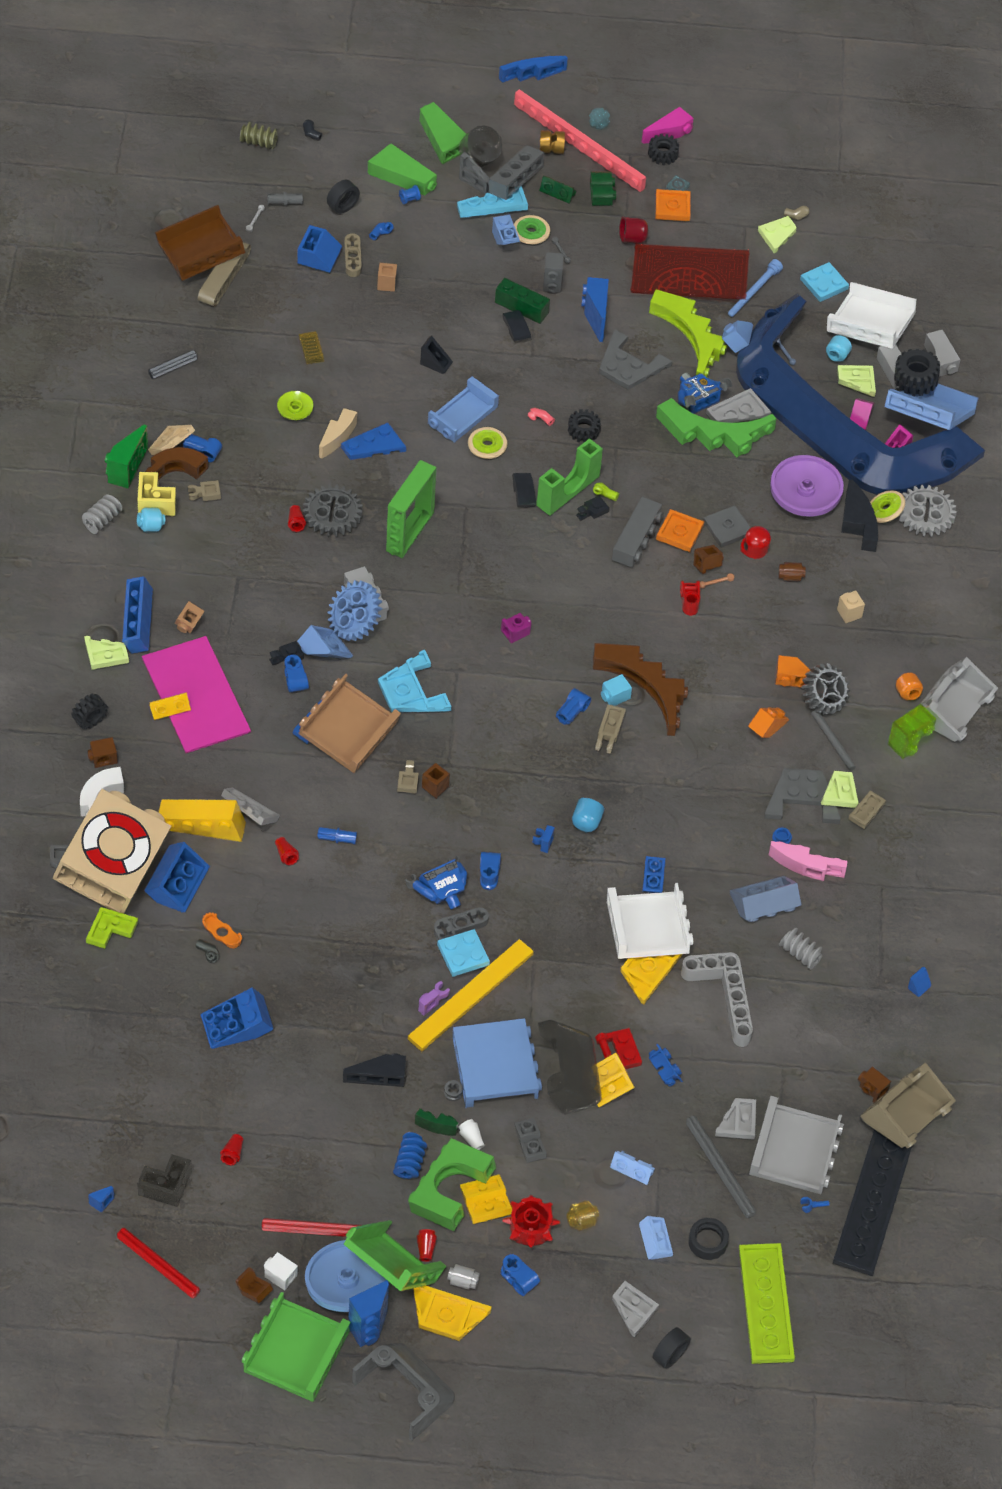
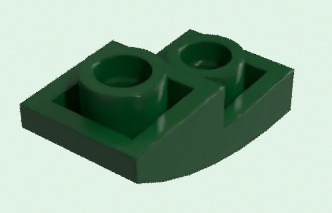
M419 1109L415 1114V1125L425 1130L448 1136H456L458 1133L459 1123L452 1116H446L441 1113L438 1118H435L431 1112H425L422 1109Z

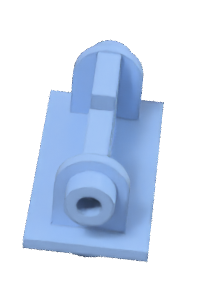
M615 1151L610 1168L646 1185L649 1182L650 1176L655 1171L652 1164L641 1160L636 1161L635 1157L624 1153V1151Z

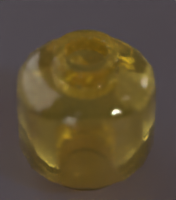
M587 1200L571 1205L569 1212H567L569 1225L579 1231L595 1226L597 1217H599L597 1206L592 1205Z

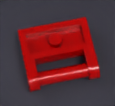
M630 1028L610 1033H599L595 1036L597 1044H600L605 1059L612 1055L608 1046V1042H612L615 1052L621 1059L625 1069L642 1066V1059Z

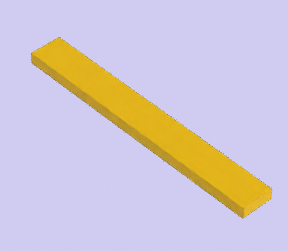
M520 939L516 941L410 1033L408 1040L420 1051H424L533 955L534 951Z

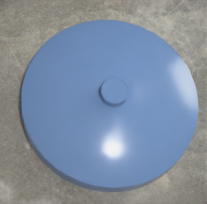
M346 1240L331 1243L320 1249L310 1259L305 1271L306 1287L311 1298L320 1306L338 1312H349V1298L386 1281L383 1276L344 1245Z

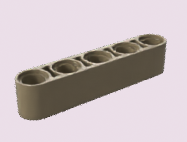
M243 242L246 253L215 266L199 291L198 301L214 307L217 306L248 258L251 250L250 244Z

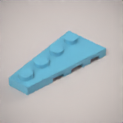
M521 186L507 200L486 193L481 198L475 196L458 201L457 209L460 218L528 210V203Z

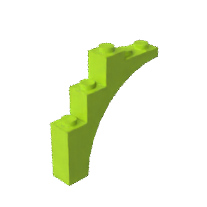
M656 289L650 301L649 313L663 318L683 332L696 353L698 361L696 375L703 374L708 378L709 366H713L714 360L719 362L721 355L726 353L727 345H725V341L722 339V336L711 333V319L696 315V301Z

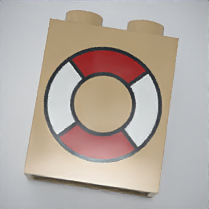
M101 788L64 853L52 879L110 910L124 914L164 842L171 825L165 822L164 817L159 812L151 809L143 811L130 804V800L125 794L119 791L108 792Z

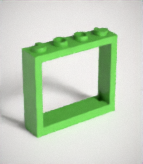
M422 460L418 462L388 504L386 551L400 558L405 556L434 514L436 467ZM415 500V508L406 519V512Z

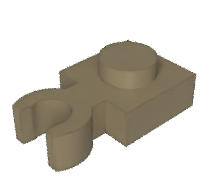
M218 480L200 482V487L196 485L188 486L189 500H196L199 497H202L203 501L221 499Z

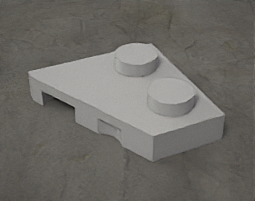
M735 1098L730 1110L727 1111L720 1126L717 1127L715 1136L755 1139L756 1100Z
M626 1281L612 1296L616 1308L633 1337L639 1333L659 1308L658 1303Z

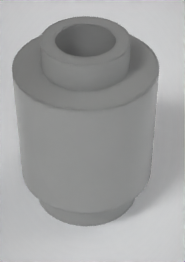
M456 1264L454 1268L450 1267L447 1279L451 1280L450 1285L468 1290L471 1288L476 1289L480 1273L475 1272V1269Z

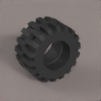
M915 348V350L908 349V352H902L897 357L894 380L896 386H899L901 391L904 390V393H910L912 396H915V394H919V396H923L924 393L926 395L929 394L938 385L940 361H938L937 356H933L932 352H927L925 349L919 350V348Z

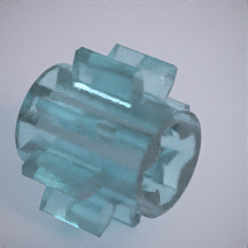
M595 108L589 115L591 118L589 122L596 129H603L610 122L608 119L610 114L607 110L604 111L603 108Z

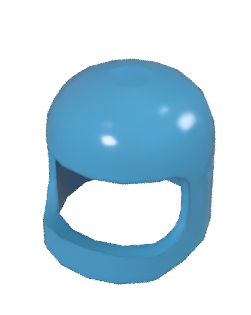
M580 798L574 810L572 822L580 831L592 832L599 826L605 808L593 799Z

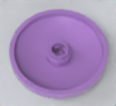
M810 455L793 456L782 461L774 469L770 482L771 493L775 501L785 510L800 516H819L833 510L841 500L844 486L841 474L831 463Z

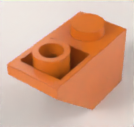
M779 655L775 684L802 687L805 685L802 680L806 678L805 674L810 669L798 657Z
M778 707L760 708L748 727L762 738H770L789 719L785 716L786 713Z

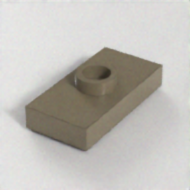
M869 791L852 811L848 819L865 829L886 804V800Z

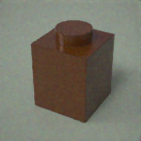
M435 763L422 774V788L437 798L449 787L450 774Z

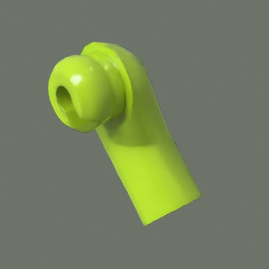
M601 482L596 483L593 487V492L597 495H602L613 501H617L619 497L618 492L609 489Z

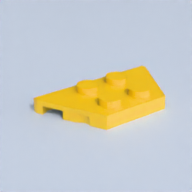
M683 954L628 958L621 967V973L640 1002L645 1004Z
M426 1285L413 1288L419 1328L460 1341L491 1313V1306Z

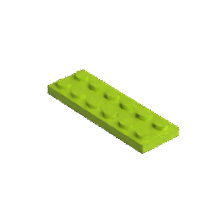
M781 1243L739 1245L751 1363L794 1362L795 1355Z

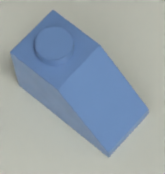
M739 320L733 324L729 323L724 328L722 339L736 353L749 345L753 324Z

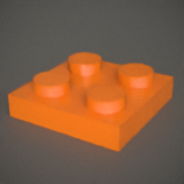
M656 189L655 219L690 221L691 191Z
M670 509L656 536V540L690 552L704 526V521Z

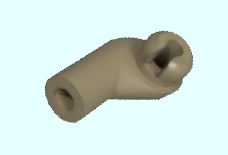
M801 206L795 210L786 208L784 216L801 220L809 214V208L807 206Z

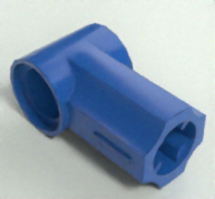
M191 434L185 438L183 448L199 451L208 457V462H213L221 451L222 444L215 438L206 440Z
M576 688L572 689L566 702L556 712L559 722L564 725L570 724L580 711L584 712L588 708L591 697Z

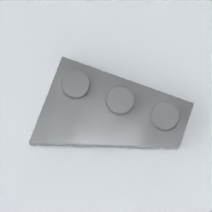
M750 388L707 408L706 414L714 421L734 423L763 418L771 415V411Z
M233 787L224 789L221 795L226 800H236L240 810L260 825L277 822L280 817L276 812Z

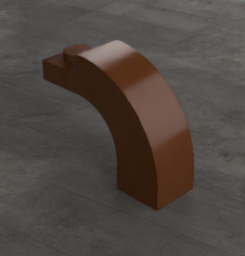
M170 448L155 454L151 458V467H148L145 472H158V481L164 475L175 471L187 473L193 478L198 479L208 469V457L190 448Z

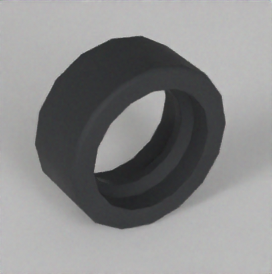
M341 180L329 191L327 204L336 213H345L358 201L360 190L350 180Z
M715 1218L699 1219L690 1229L688 1244L691 1251L697 1257L705 1260L717 1259L727 1249L729 1232L726 1226ZM702 1230H712L721 1237V1242L717 1247L706 1248L697 1242V1234Z
M679 1327L672 1329L658 1344L652 1358L665 1369L671 1367L688 1348L691 1338Z

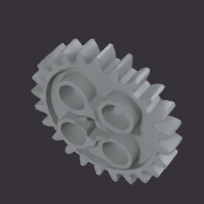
M921 485L920 489L914 486L913 491L908 489L907 493L903 492L902 494L905 498V507L899 515V521H904V527L910 526L909 531L915 529L916 534L922 532L923 536L926 533L932 536L933 532H935L937 535H940V531L945 533L946 529H950L951 525L954 524L957 513L955 511L956 505H953L954 500H949V494L944 496V490L938 492V487L932 490L930 485H928L927 489L923 485ZM929 499L927 522H924L926 501Z

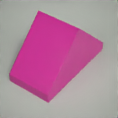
M859 398L855 399L850 419L866 430L875 403Z
M899 424L885 445L892 448H900L912 443L914 435Z

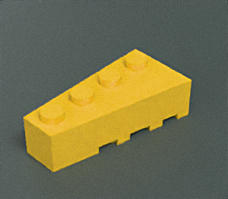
M161 800L159 813L164 817L165 822L171 825L169 831L242 842L246 822L236 800Z

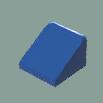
M922 967L909 981L908 989L918 997L931 987V981L926 968Z
M109 1186L89 1194V1204L98 1211L103 1212L114 1199L113 1187Z

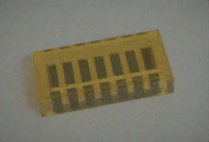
M317 332L299 334L306 365L324 362Z

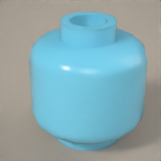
M834 336L826 347L828 357L837 362L845 360L852 349L851 342L844 336Z
M143 508L137 514V525L144 532H157L161 529L162 525H165V515L161 513L159 508Z

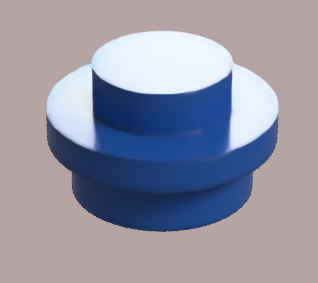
M781 827L774 831L772 839L774 842L780 841L790 844L792 835L787 828Z

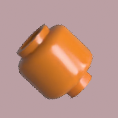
M914 673L902 674L895 684L900 696L905 700H915L923 691V685Z

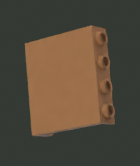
M345 674L341 679L338 678L334 682L333 689L330 692L328 690L321 698L322 702L320 704L316 703L313 706L309 717L305 716L301 720L299 735L355 773L397 724L401 713L396 709L392 713L387 711L346 681L348 675Z

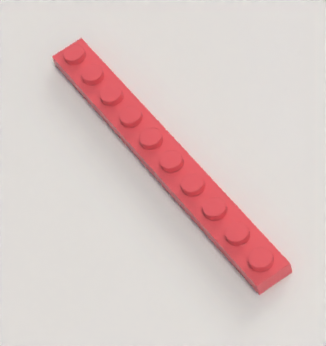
M520 89L515 92L514 105L518 109H521L553 132H565V140L569 144L602 165L606 170L615 174L619 179L628 183L632 188L639 192L645 189L646 176Z

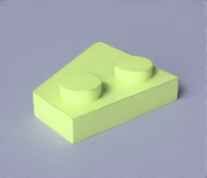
M789 216L758 226V232L773 253H776L778 248L796 233L797 229Z
M838 365V384L875 397L876 389L873 366Z
M84 636L91 669L129 663L124 643L111 642L105 639L96 641L91 640L90 636Z
M834 771L821 805L856 808L859 803L852 772Z

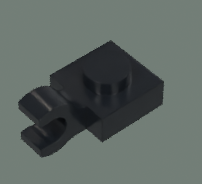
M597 496L578 507L577 510L580 513L576 514L579 520H584L589 516L595 519L608 513L610 507L600 496Z
M294 641L280 646L279 651L274 650L270 652L272 658L269 661L272 665H277L285 661V658L289 655H297L303 660L304 653L298 643Z

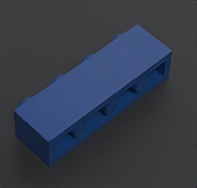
M144 576L127 579L122 642L131 654L149 650L153 588Z

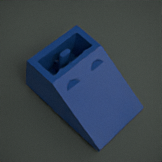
M253 987L201 1014L211 1049L256 1039L274 1030L264 996Z

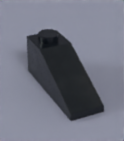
M397 1053L385 1054L344 1068L343 1083L404 1087L406 1056Z

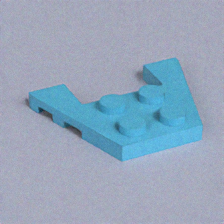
M425 650L420 651L416 657L406 660V663L399 668L395 667L378 678V684L391 712L394 709L399 712L451 711V704L446 693L426 698L415 675V671L431 667L430 659Z

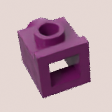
M521 613L508 619L504 618L502 619L501 631L509 642L513 643L530 635L531 620L528 616H523Z

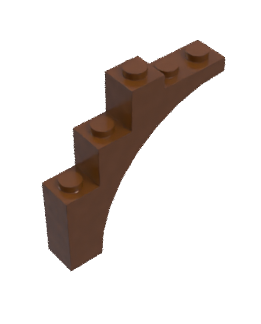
M595 643L593 669L608 671L618 675L622 674L625 678L646 690L662 711L666 722L667 736H675L676 728L679 729L680 717H676V713L680 712V705H683V700L688 695V687H684L685 679L665 678L662 662L643 661L640 646Z

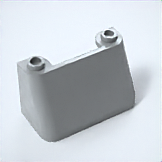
M965 657L942 674L913 712L912 716L918 722L954 742L957 740L961 741L967 735L966 724L985 702L989 704L995 698L994 693L998 687Z

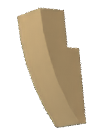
M343 408L338 421L330 420L319 445V458L328 456L339 448L342 442L348 439L357 424L356 411Z

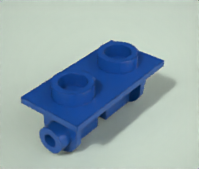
M656 1044L659 1050L650 1051L649 1059L656 1070L662 1066L664 1067L658 1072L664 1083L670 1087L676 1083V1079L683 1082L679 1076L682 1072L676 1063L672 1064L669 1060L672 1056L667 1048L662 1049L659 1044Z

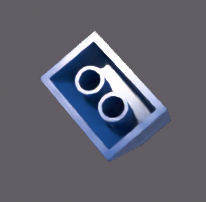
M185 842L169 845L144 891L157 903L180 912H186L210 866Z
M387 1280L349 1298L348 1321L351 1322L350 1331L360 1347L372 1345L380 1337L388 1312L389 1282Z

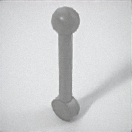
M264 205L258 206V211L252 222L246 226L247 232L253 231L254 223L261 211L265 209Z

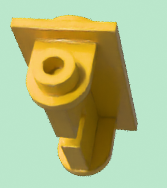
M187 692L149 702L154 720L191 710Z

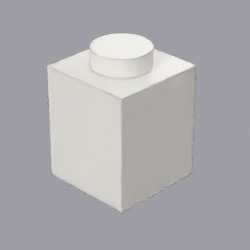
M278 1252L273 1258H268L264 1264L265 1278L283 1290H286L298 1275V1266Z

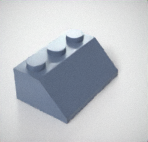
M785 876L729 890L740 917L748 922L757 921L759 917L765 915L767 917L775 916L777 912L783 910L785 912L793 911L796 909L795 907L801 906L798 884Z

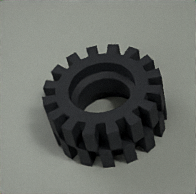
M660 134L659 137L655 135L654 138H651L648 155L650 159L652 158V162L656 161L658 165L660 162L662 165H665V163L670 165L671 162L674 163L677 160L679 142H677L676 138L673 139L674 136L668 137V134H665V136ZM659 148H666L668 151H662Z
M579 409V413L577 410L574 411V414L570 415L568 421L569 436H572L573 440L577 438L579 443L580 440H583L584 443L589 438L596 440L600 433L601 420L598 418L599 415H594V411L589 413V409H585V412ZM579 424H587V425H589V426H591V427H589V428H581V427H579L578 425H579Z
M92 693L90 696L86 695L85 699H80V703L75 704L76 708H73L71 713L72 718L82 729H91L93 725H98L97 722L102 721V717H106L105 713H108V706L98 694Z

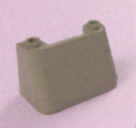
M925 1062L898 1081L864 1111L860 1117L866 1124L901 1148L905 1146L908 1149L917 1142L915 1139L917 1134L940 1114L943 1117L952 1110L950 1106L956 1100Z

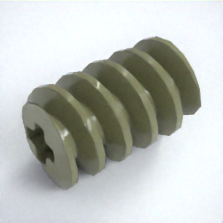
M248 122L247 126L245 124L242 126L240 142L246 140L248 144L253 143L256 146L259 144L260 147L265 146L267 149L271 147L274 149L278 137L277 129L275 128L271 132V127H268L264 131V125L258 129L257 123H255L254 127H251V122Z

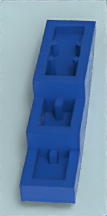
M545 56L512 62L500 66L499 79L502 83L516 77L520 82L534 76L537 80H541L567 70L568 58L567 56Z

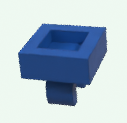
M547 825L545 831L541 828L536 829V835L541 837L533 836L532 842L536 845L541 844L540 851L548 853L554 838L555 827Z

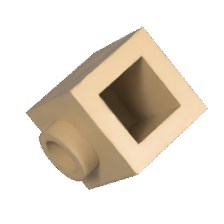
M857 591L847 592L840 596L837 610L845 623L862 618L865 604Z

